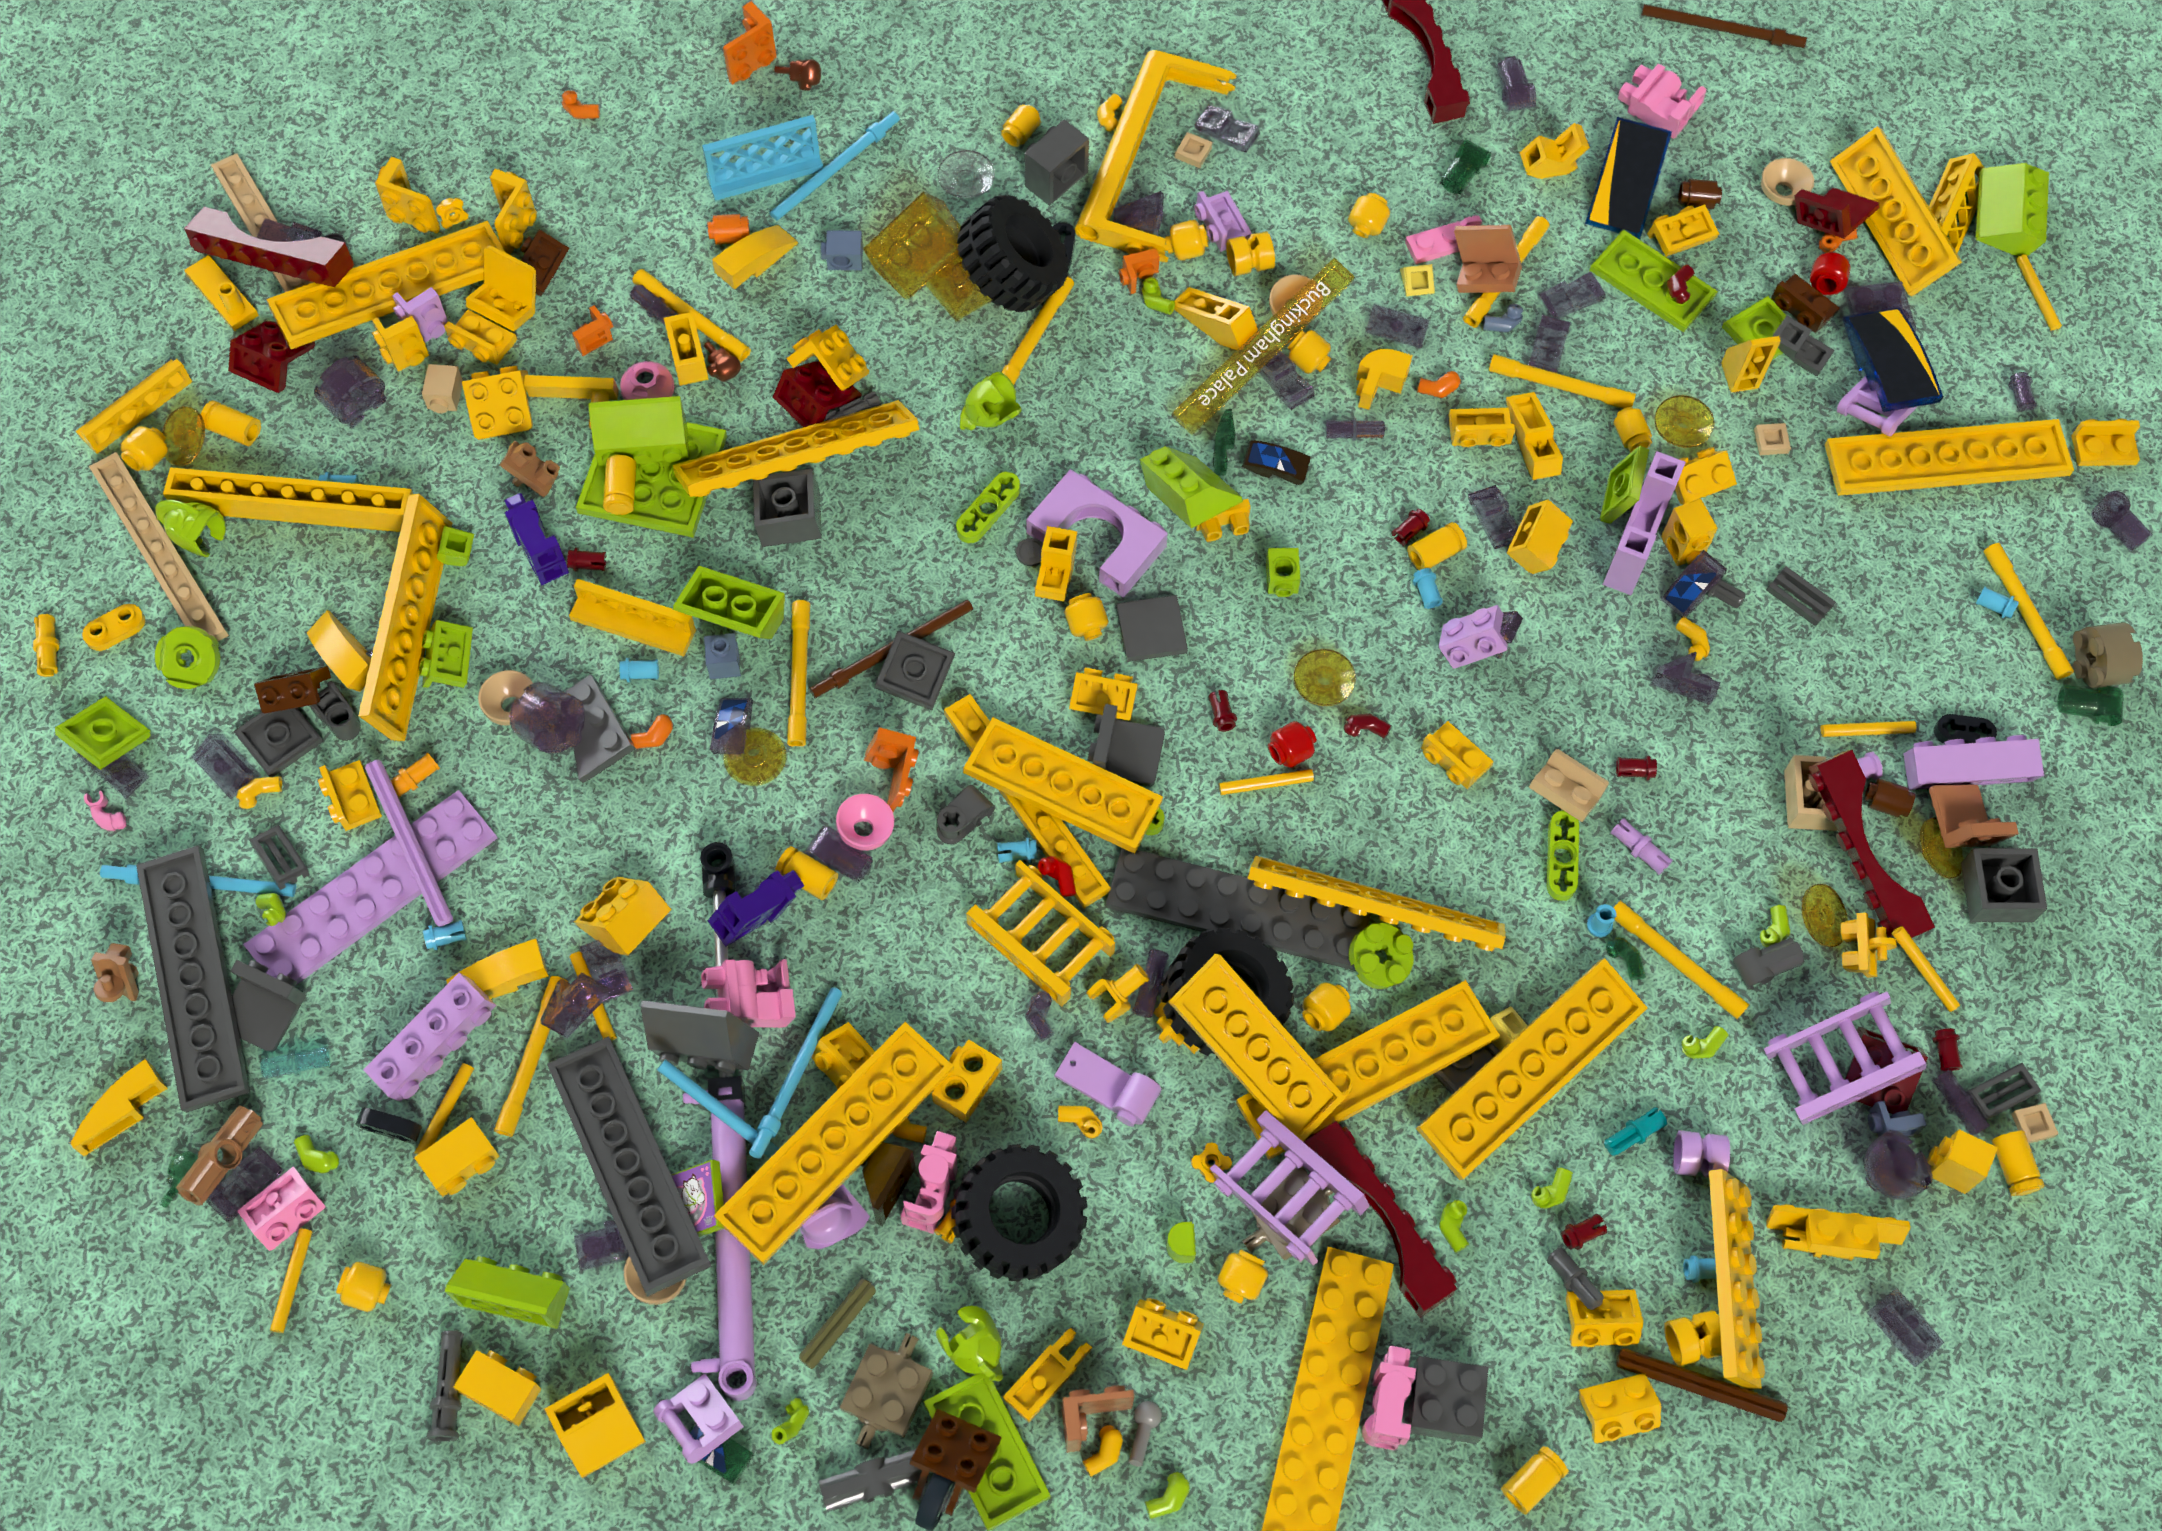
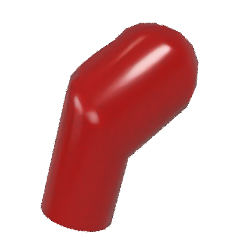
M1048 856L1039 861V872L1058 881L1062 897H1070L1077 894L1072 867L1056 856Z

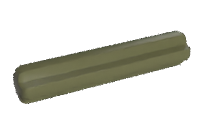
M861 1279L799 1354L800 1361L808 1368H815L875 1294L876 1289L869 1281Z

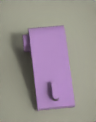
M1076 1042L1073 1043L1054 1077L1117 1113L1116 1118L1131 1127L1134 1124H1143L1162 1091L1160 1085L1151 1078L1140 1073H1133L1131 1076Z

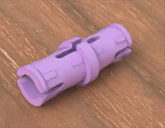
M1625 818L1611 831L1610 834L1614 835L1632 851L1631 855L1633 857L1641 858L1658 875L1672 863L1673 859L1658 849L1652 843L1653 839L1648 835L1643 836Z

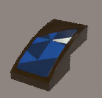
M1250 440L1242 467L1262 477L1270 478L1272 475H1275L1293 484L1301 485L1305 481L1311 457L1284 446Z

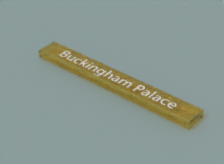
M1334 257L1172 412L1171 416L1191 435L1195 434L1354 281L1355 276Z

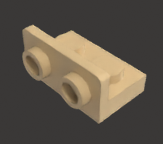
M1556 749L1547 764L1535 776L1529 788L1583 822L1599 802L1609 782L1561 750Z

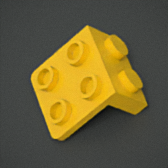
M391 156L386 166L380 169L375 182L387 217L398 224L402 222L411 224L420 232L427 233L431 231L438 234L440 226L431 199L426 195L412 191L402 160Z
M494 169L490 180L501 210L494 225L501 246L507 254L511 255L514 248L518 249L521 246L524 238L523 234L527 227H531L535 223L537 212L527 181L513 172Z
M488 246L484 250V284L466 297V307L514 332L535 314L536 270L525 262L493 246Z
M837 325L824 332L818 329L808 337L803 338L792 346L795 352L786 358L794 368L815 355L842 391L869 374L865 360L857 354L849 343L848 336Z
M517 365L500 368L501 374L489 376V371L471 374V380L462 381L473 435L476 439H486L532 429L533 422L524 385V377L528 375L527 370H518Z

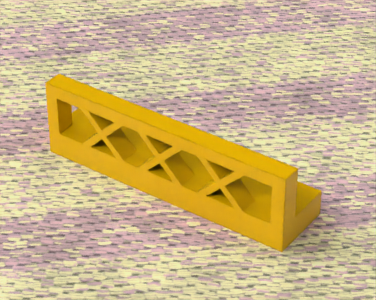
M1975 153L1949 159L1929 204L1930 210L1946 236L1949 232L1950 243L1957 254L1978 205L1979 179L1977 184H1975L1974 172L1979 178L1980 170L1985 168ZM1966 191H1967V195H1968V205H1966V197H1965ZM1957 212H1958V216H1959V225H1958V226H1957V219H1956V214H1957Z
M171 359L84 424L76 433L98 454L192 383L184 365L178 359L174 361Z
M577 578L574 584L577 600L569 614L571 621L685 656L696 632L692 616Z

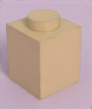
M428 364L422 390V396L427 409H431L436 413L457 411L463 381L458 366Z

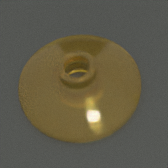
M1677 395L1667 398L1658 406L1654 417L1655 427L1660 436L1668 443L1678 447L1691 448L1699 446L1709 439L1714 429V417L1711 410L1702 401L1691 396ZM1678 424H1684L1687 428H1682Z
M183 406L175 409L163 426L162 433L166 438L165 443L168 448L165 458L169 463L177 466L188 465L198 456L205 439V424L201 414L192 407Z
M1317 649L1305 654L1298 661L1294 670V684L1297 691L1305 700L1318 706H1334L1345 701L1353 692L1356 683V673L1351 662L1341 653L1330 649ZM1325 678L1329 681V684L1322 685L1318 680Z
M762 728L746 729L736 734L728 742L723 755L724 765L728 774L737 782L749 786L763 785L774 780L783 770L786 763V749L782 740L773 732ZM752 749L759 750V753L756 756H750L748 754L749 751Z
M1937 817L1925 820L1920 830L1923 857L1941 877L1946 879L1958 877L1962 872L1961 862L1964 859L1962 847L1945 848Z
M1825 884L1810 886L1805 891L1802 899V916L1805 926L1811 937L1818 944L1828 948L1838 946L1844 941L1841 936V922L1848 921L1845 906L1839 895L1830 886Z

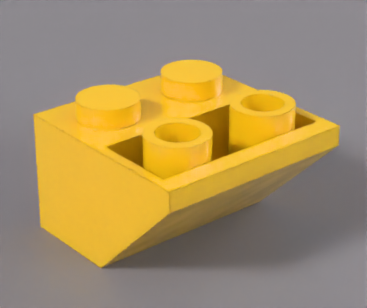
M617 876L603 886V892L595 900L587 903L581 909V915L574 923L611 952L629 956L672 909L649 882Z
M609 1373L544 1409L581 1478L588 1476L646 1442L615 1380Z

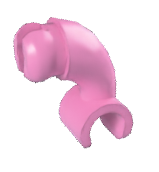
M101 790L99 791L100 799L96 803H92V798L88 793L84 795V801L90 807L92 818L98 826L107 831H116L126 827V817L122 812L112 814L103 810L108 804V799Z

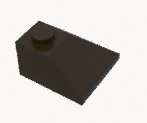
M884 1142L861 1164L875 1220L882 1227L916 1169L912 1150Z

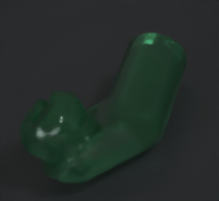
M1615 937L1614 941H1609L1606 944L1609 956L1612 958L1621 956L1626 961L1631 981L1646 977L1641 953L1625 938Z

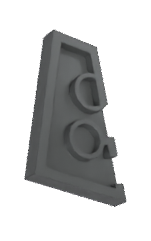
M591 674L565 691L578 780L582 783L592 779L636 749L598 681Z

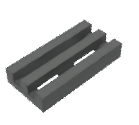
M1787 566L1766 589L1767 592L1815 627L1836 603ZM1778 585H1781V586H1782L1783 588H1785L1787 591H1789L1790 593H1792V594H1793L1797 599H1799L1801 602L1807 604L1809 607H1811L1812 609H1814L1816 612H1818V615H1817L1816 613H1814L1813 611H1811L1809 608H1807L1805 605H1803L1802 603H1800V602H1799L1798 600H1796L1794 597H1792L1791 595H1789V594H1788L1787 592H1785L1783 589H1781L1780 587H1778Z
M279 825L249 839L252 848L279 890L286 888L285 883L289 881L291 884L297 882V877L301 875L303 878L310 875L307 867ZM277 836L297 868L291 870L271 837ZM264 841L285 874L280 876L260 845L261 842Z
M2020 1063L1968 1090L1965 1094L1968 1099L1972 1100L1974 1108L1980 1112V1117L1984 1122L2040 1093L2041 1089L2024 1064ZM2018 1073L2022 1076V1079L1983 1099L1979 1096V1093ZM2026 1084L2030 1088L1990 1110L1986 1106Z

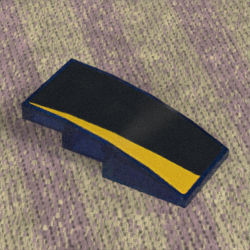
M1617 117L1585 224L1616 233H1621L1624 229L1634 237L1641 238L1672 131Z
M1900 307L1844 316L1842 320L1858 370H1864L1870 391H1876L1883 412L1941 402L1944 397L1929 358L1914 328Z

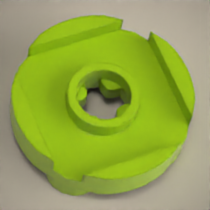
M183 626L172 629L157 643L155 649L156 667L158 671H162L163 675L167 678L165 680L170 685L180 689H193L210 683L220 666L218 640L214 636L209 635L205 630L195 626ZM188 650L194 656V661L190 663V666H187L186 660L181 658V654L187 653Z
M1374 923L1365 927L1353 937L1349 947V961L1351 965L1354 964L1355 970L1359 973L1356 976L1361 982L1371 988L1386 989L1402 983L1410 974L1414 961L1412 951L1414 944L1408 935L1403 934L1395 926L1387 923ZM1383 949L1386 952L1387 960L1383 964L1379 962V956L1375 955V951Z

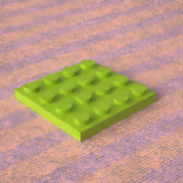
M687 422L689 459H682L677 462L655 461L648 464H637L634 510L626 515H615L604 510L606 466H599L594 454L576 505L577 513L694 538L708 495L690 497L675 477L672 465L723 451L727 439L726 430Z

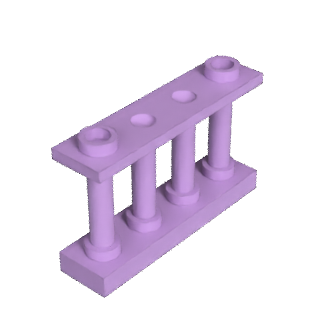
M1878 991L1869 993L1860 999L1861 1004L1790 1037L1782 1034L1768 1041L1769 1046L1764 1048L1768 1060L1779 1056L1801 1099L1799 1101L1800 1106L1794 1109L1802 1125L1926 1069V1062L1920 1051L1912 1054L1910 1051L1905 1050L1883 1007L1891 1004L1888 992L1879 994ZM1871 1013L1894 1056L1891 1059L1893 1064L1882 1069L1879 1065L1874 1064L1852 1021ZM1839 1027L1863 1071L1860 1073L1862 1078L1849 1083L1848 1079H1843L1821 1037ZM1807 1042L1810 1043L1832 1085L1829 1087L1831 1092L1821 1097H1818L1817 1093H1812L1791 1052L1792 1049Z
M1265 1110L1257 1119L1263 1130L1260 1133L1261 1138L1227 1174L1214 1164L1210 1168L1216 1178L1213 1184L1226 1197L1233 1194L1288 1243L1285 1248L1299 1262L1305 1258L1314 1266L1318 1260L1309 1247L1344 1210L1348 1212L1352 1208L1361 1216L1370 1205L1360 1190ZM1279 1145L1286 1151L1284 1154L1285 1159L1249 1195L1237 1182L1271 1146L1275 1148ZM1303 1166L1310 1172L1308 1175L1310 1179L1273 1216L1260 1204L1295 1167L1299 1169ZM1328 1187L1335 1193L1333 1196L1334 1201L1299 1238L1296 1237L1285 1225L1319 1189L1324 1190Z

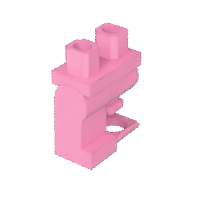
M1657 64L1653 70L1640 65L1632 79V82L1639 85V87L1637 88L1625 82L1620 88L1618 100L1629 105V114L1634 117L1637 116L1641 121L1657 130L1668 132V136L1675 139L1687 125L1688 120L1703 104L1706 88L1700 86L1689 101H1687V90L1684 88L1680 89L1681 80L1677 74L1672 71H1665V67Z
M787 959L780 960L769 971L767 969L756 970L754 962L750 960H725L720 966L706 968L701 973L703 989H718V998H708L705 1001L704 1008L729 1011L751 1027L783 1028L787 1027L796 1017L793 989H789Z
M937 1131L932 1146L923 1145L921 1161L919 1163L921 1188L915 1204L903 1201L902 1224L934 1234V1229L944 1213V1203L950 1188L949 1179L955 1181L958 1172L955 1136Z
M1389 1346L1388 1354H1385L1383 1362L1380 1363L1374 1374L1372 1386H1377L1372 1400L1374 1414L1368 1417L1362 1427L1364 1441L1370 1446L1396 1450L1400 1444L1406 1445L1410 1439L1411 1425L1402 1423L1404 1402L1410 1394L1411 1384L1415 1380L1416 1368L1408 1367L1410 1349Z

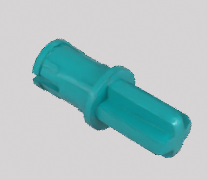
M1654 1107L1636 1120H1628L1625 1128L1604 1141V1146L1610 1155L1615 1156L1635 1143L1642 1145L1649 1135L1667 1125V1119L1661 1110L1658 1111V1108Z

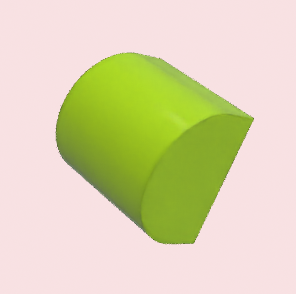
M444 526L437 559L446 565H467L475 534Z
M1192 1222L1177 1223L1168 1233L1166 1249L1174 1261L1179 1263H1193L1195 1261V1231Z

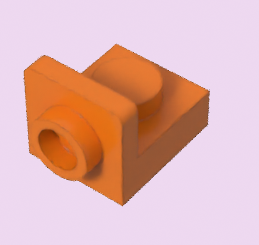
M1156 248L1123 256V265L1119 269V277L1122 286H1128L1130 294L1136 293L1138 277L1146 279L1158 273L1160 257Z
M594 305L589 307L592 322L582 325L572 333L576 348L582 356L613 340L610 331L613 328V324L605 312L600 313Z

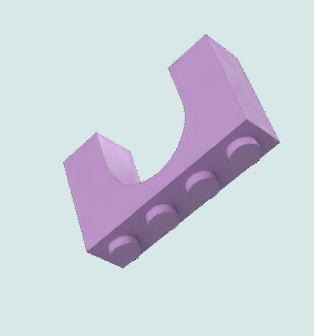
M1656 451L1643 482L1639 501L1634 504L1603 585L1632 595L1656 539V532L1678 483L1685 461Z
M1070 469L1026 519L1027 534L1044 542L1047 526L1068 530L1075 522L1086 518H1100L1110 522L1119 530L1122 541L1100 567L1099 582L1124 598L1167 547L1168 533L1157 522H1150L1141 516L1134 507L1126 506L1118 501L1110 491L1101 490L1087 476L1077 474Z

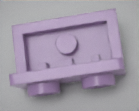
M1204 191L1197 193V204L1194 205L1195 214L1199 221L1203 220L1209 240L1212 243H1216L1220 252L1226 250L1227 239L1240 236L1249 239L1252 232L1228 191L1207 198Z
M432 287L407 303L398 292L392 295L396 304L393 308L395 314L400 321L412 316L419 327L424 343L432 338H438L445 333L444 325L448 320L440 298Z
M1498 605L1487 609H1479L1473 614L1462 618H1454L1443 624L1439 649L1452 668H1458L1507 650L1508 644L1500 634L1503 612Z

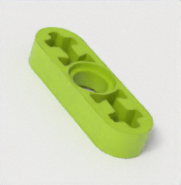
M1012 472L998 474L956 522V532L961 541L965 543L979 541L1020 494V480L1017 475ZM1012 483V490L1009 488L1005 489L1000 499L998 495L1002 491L1001 484L1008 485ZM990 502L995 504L997 509L993 513L987 514L980 510L981 505ZM976 515L979 520L975 523V532L973 530H969L966 533L964 525L968 527L972 526V524L976 521Z
M1562 810L1552 816L1548 826L1547 891L1552 898L1565 901L1574 895L1578 887L1579 820ZM1561 820L1566 821V825L1569 826L1565 840H1560L1562 828L1556 826L1559 825ZM1558 849H1565L1571 854L1572 859L1570 862L1561 863L1555 858L1554 852ZM1561 871H1566L1564 882L1566 885H1570L1565 891H1560V886L1554 885L1558 883Z

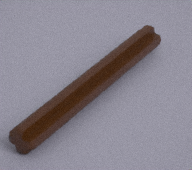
M1622 1348L1618 1353L1616 1365L1636 1374H1646L1648 1378L1778 1422H1782L1787 1415L1788 1404L1786 1402L1626 1348Z

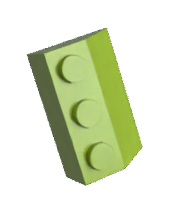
M2027 163L1981 169L1979 172L1975 240L2017 257L2024 254L2028 257L2046 242L2049 172Z
M680 396L588 403L594 452L599 466H606L607 458L614 455L629 456L636 461V464H648L655 461L677 462L682 459H689L688 426Z
M1164 446L1140 459L1148 489L1191 529L1243 502L1242 496L1193 455Z
M698 566L674 603L673 610L754 637L772 639L784 620L785 593Z
M478 1256L476 1261L464 1259L446 1285L445 1292L458 1306L558 1329L570 1290L567 1284L562 1281L563 1277L550 1272H543L542 1276L529 1274L530 1269L516 1264H510L509 1269L496 1266L497 1262L495 1260Z

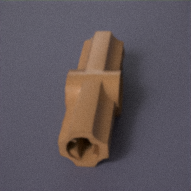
M238 1106L212 1141L201 1146L198 1152V1159L176 1186L178 1194L197 1206L203 1205L228 1170L240 1164L242 1152L263 1125L261 1117L244 1106ZM219 1148L222 1150L223 1160L221 1163L217 1158V1151Z

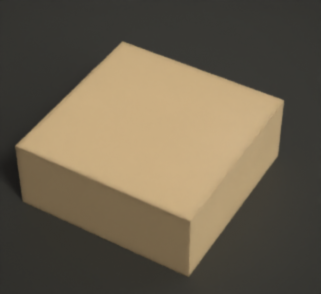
M1187 132L1175 152V158L1201 168L1212 149L1213 142Z
M1786 423L1756 425L1754 432L1759 455L1789 453L1791 446Z
M2046 1103L2015 1110L2011 1113L2018 1131L2022 1130L2025 1132L2029 1144L2058 1135Z

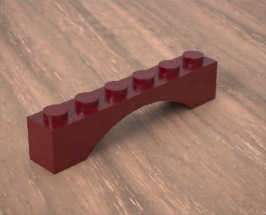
M1382 0L1388 17L1408 29L1421 43L1428 56L1431 67V79L1427 86L1424 104L1432 123L1436 124L1465 117L1467 106L1470 105L1469 93L1467 89L1462 87L1459 69L1457 67L1454 68L1451 50L1443 42L1442 29L1440 25L1435 23L1431 4H1427L1426 0Z
M203 207L184 227L189 243L194 251L334 288L354 266L345 242L322 236L292 242H275L259 239L238 229L231 221L227 212Z
M1853 750L1843 751L1809 766L1808 768L1811 772L1809 775L1810 783L1816 792L1821 793L1825 802L1822 805L1823 811L1830 822L1834 821L1839 832L1836 834L1837 841L1842 850L1848 852L1852 860L1850 869L1854 877L1858 881L1861 880L1866 890L1863 893L1864 899L1871 910H1875L1879 918L1877 926L1885 927L1886 936L1894 939L1895 937L1892 935V932L1901 926L1904 927L1911 938L1935 928L1922 898L1907 891L1895 882L1879 865L1869 847L1864 833L1861 814L1862 795L1866 777Z
M1335 1121L1304 1141L1308 1147L1365 1195L1372 1209L1382 1219L1392 1237L1398 1254L1400 1291L1419 1318L1452 1297L1457 1290V1287L1454 1285L1456 1284V1279L1448 1267H1441L1434 1257L1436 1255L1434 1247L1425 1237L1421 1239L1415 1231L1414 1227L1416 1225L1413 1218L1405 1209L1401 1211L1394 1201V1192L1386 1182L1381 1183L1374 1174L1375 1167L1369 1157L1365 1154L1361 1156L1354 1146L1356 1142L1351 1132L1346 1127L1341 1128L1338 1122Z

